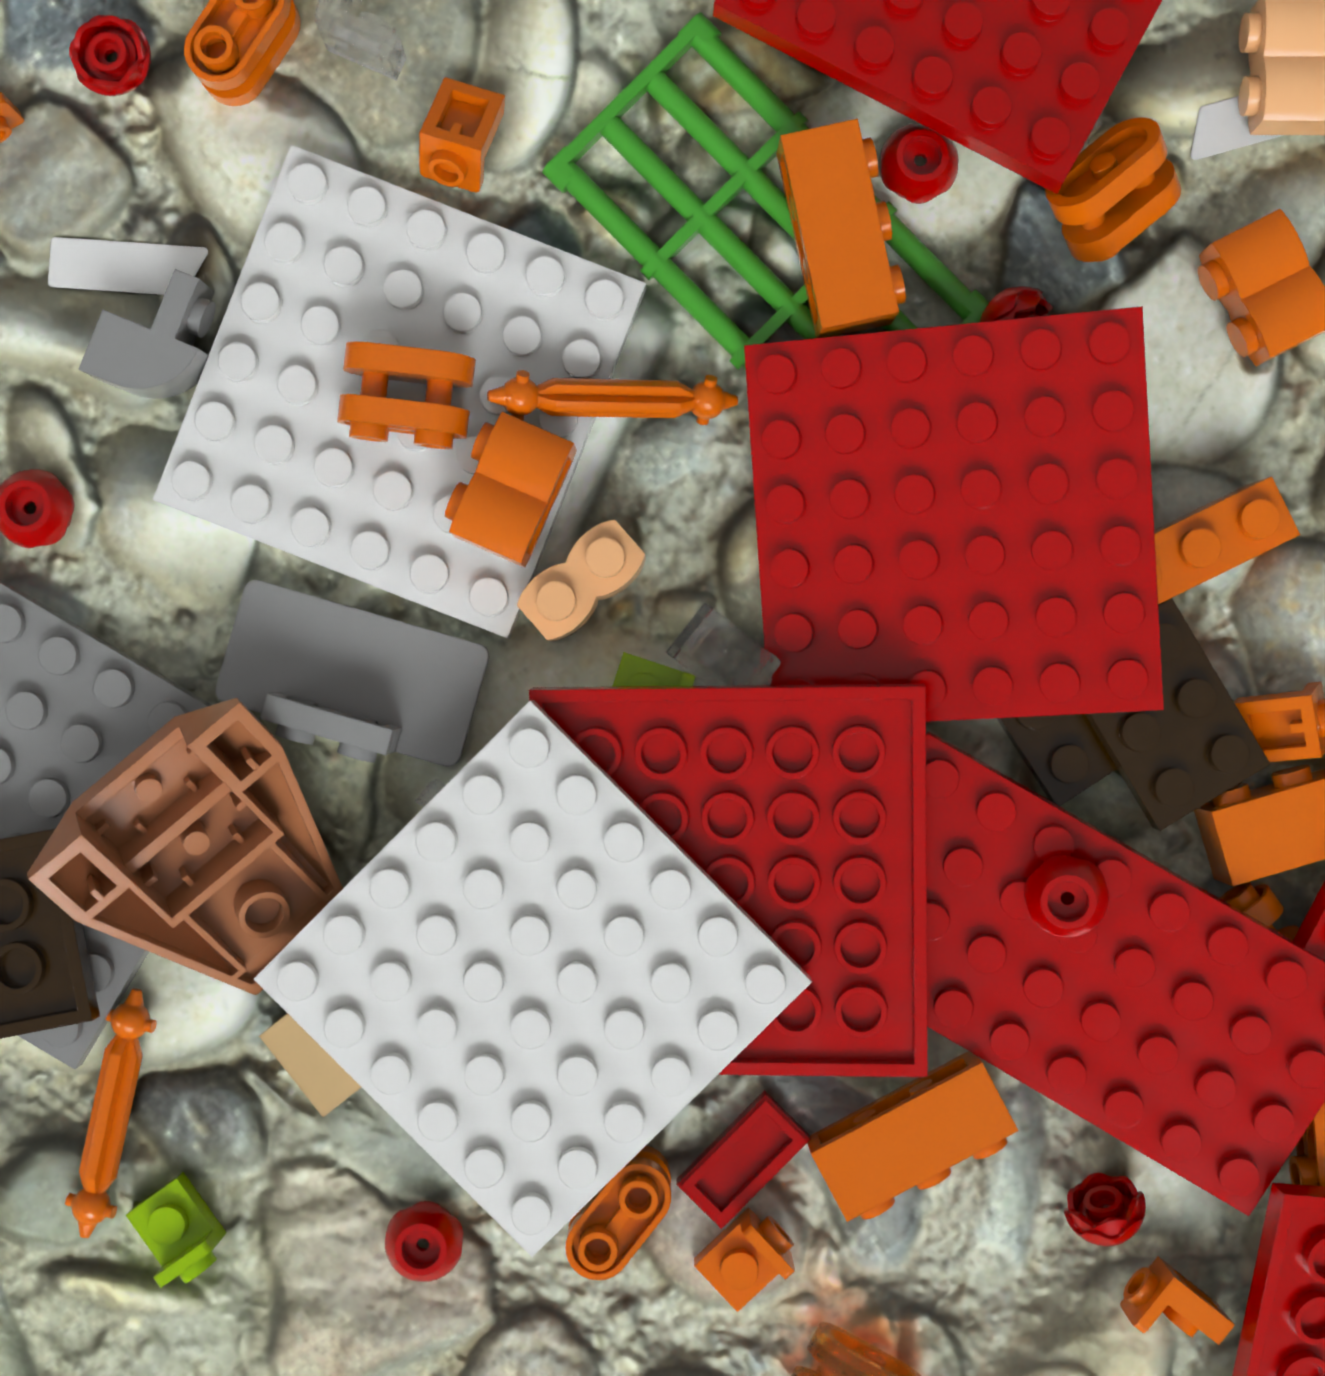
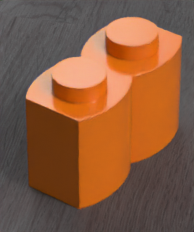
M1281 209L1214 241L1199 254L1201 265L1198 267V277L1202 288L1212 300L1216 301L1219 299L1228 311L1231 322L1227 324V333L1230 342L1240 356H1248L1256 367L1325 332V286L1309 265L1304 246L1294 226Z
M501 412L495 425L486 422L475 440L471 453V458L479 461L476 471L468 485L463 482H459L456 485L447 504L445 518L452 520L449 533L455 538L525 568L572 465L577 451L575 444L504 412Z

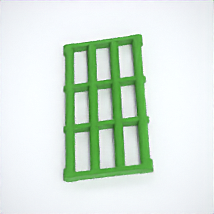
M700 12L691 18L678 32V36L567 147L564 146L546 164L542 173L562 193L568 191L643 266L640 272L649 281L655 278L732 356L729 361L737 370L742 367L746 370L744 345L767 343L786 323L803 339H814L816 336L810 309L805 305L808 302L805 285L794 294L717 214L744 189L795 240L785 194L762 170L777 156L780 135L809 129L806 126L809 120L800 111L794 114L720 39L721 31ZM691 47L776 131L751 158L665 74ZM646 92L732 176L706 203L620 119ZM602 136L687 221L661 248L576 164ZM874 194L876 203L881 202V200ZM888 201L886 204L891 219L892 239L885 242L964 320L961 324L980 322L982 313L989 304V301L977 289L971 292L895 215L898 210ZM698 233L777 311L751 338L672 261ZM900 309L891 325L882 326L885 332L917 328Z

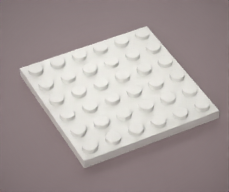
M290 145L153 500L510 639L521 611L517 606L518 600L525 587L534 578L596 417L550 416L537 408L532 413L524 416L523 421L573 442L577 449L567 477L550 510L536 547L524 568L455 538L449 533L452 520L445 518V510L456 485L459 482L468 485L476 471L479 461L472 459L471 453L482 426L486 422L495 425L501 412L511 415L503 406L488 401L487 392L504 386L508 380L516 377V373L519 370L529 372V379L536 386L552 378L611 379L646 291V283L302 148ZM358 341L459 353L476 359L473 387H453L451 406L470 411L467 438L453 439V448L451 450L414 445L413 434L389 432L388 442L366 441L349 437L350 426L337 422L340 395H360L362 376L343 370L346 343ZM388 380L386 398L425 402L427 384Z
M530 700L254 978L531 1257L557 1234L812 983L811 977L534 700Z

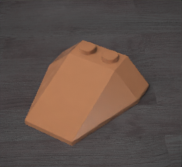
M238 698L173 717L71 803L27 873L28 880L76 922L253 995H258L263 990L254 978L343 889L281 743Z

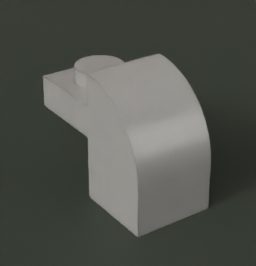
M175 269L151 329L102 310L78 370L99 381L145 398H168L188 391L198 383L209 356L193 345L196 337H204L212 324L215 314V303L211 300L215 292L199 278Z

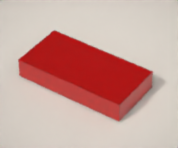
M764 1090L676 1179V1185L722 1229L811 1140L810 1136Z

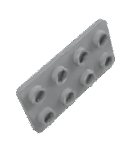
M253 580L244 587L215 691L218 699L222 702L238 698L249 710L261 713L259 719L278 724L275 735L288 740L313 745L315 735L340 742L337 753L361 761L374 763L377 753L388 755L397 752L449 767L455 765L461 759L490 656L487 648L478 643L264 581Z

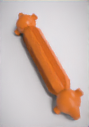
M519 370L516 373V377L508 380L504 386L487 392L488 401L503 406L511 413V416L520 420H524V416L532 413L536 408L550 416L676 418L692 411L697 416L696 422L698 424L707 425L709 419L717 417L725 409L738 405V396L723 391L717 384V377L714 375H706L704 381L697 383L693 388L679 381L583 378H552L536 386L529 379V372Z
M133 988L125 1002L116 1009H112L106 1018V1021L111 1022L112 1029L116 1035L105 1048L79 1168L83 1189L77 1194L69 1193L65 1200V1205L71 1207L72 1214L78 1221L81 1238H89L98 1223L102 1222L106 1217L113 1219L117 1213V1206L111 1205L110 1197L106 1191L118 1175L143 1054L138 1038L146 1031L153 1033L157 1025L156 1020L150 1019V1014L144 1006L142 990Z

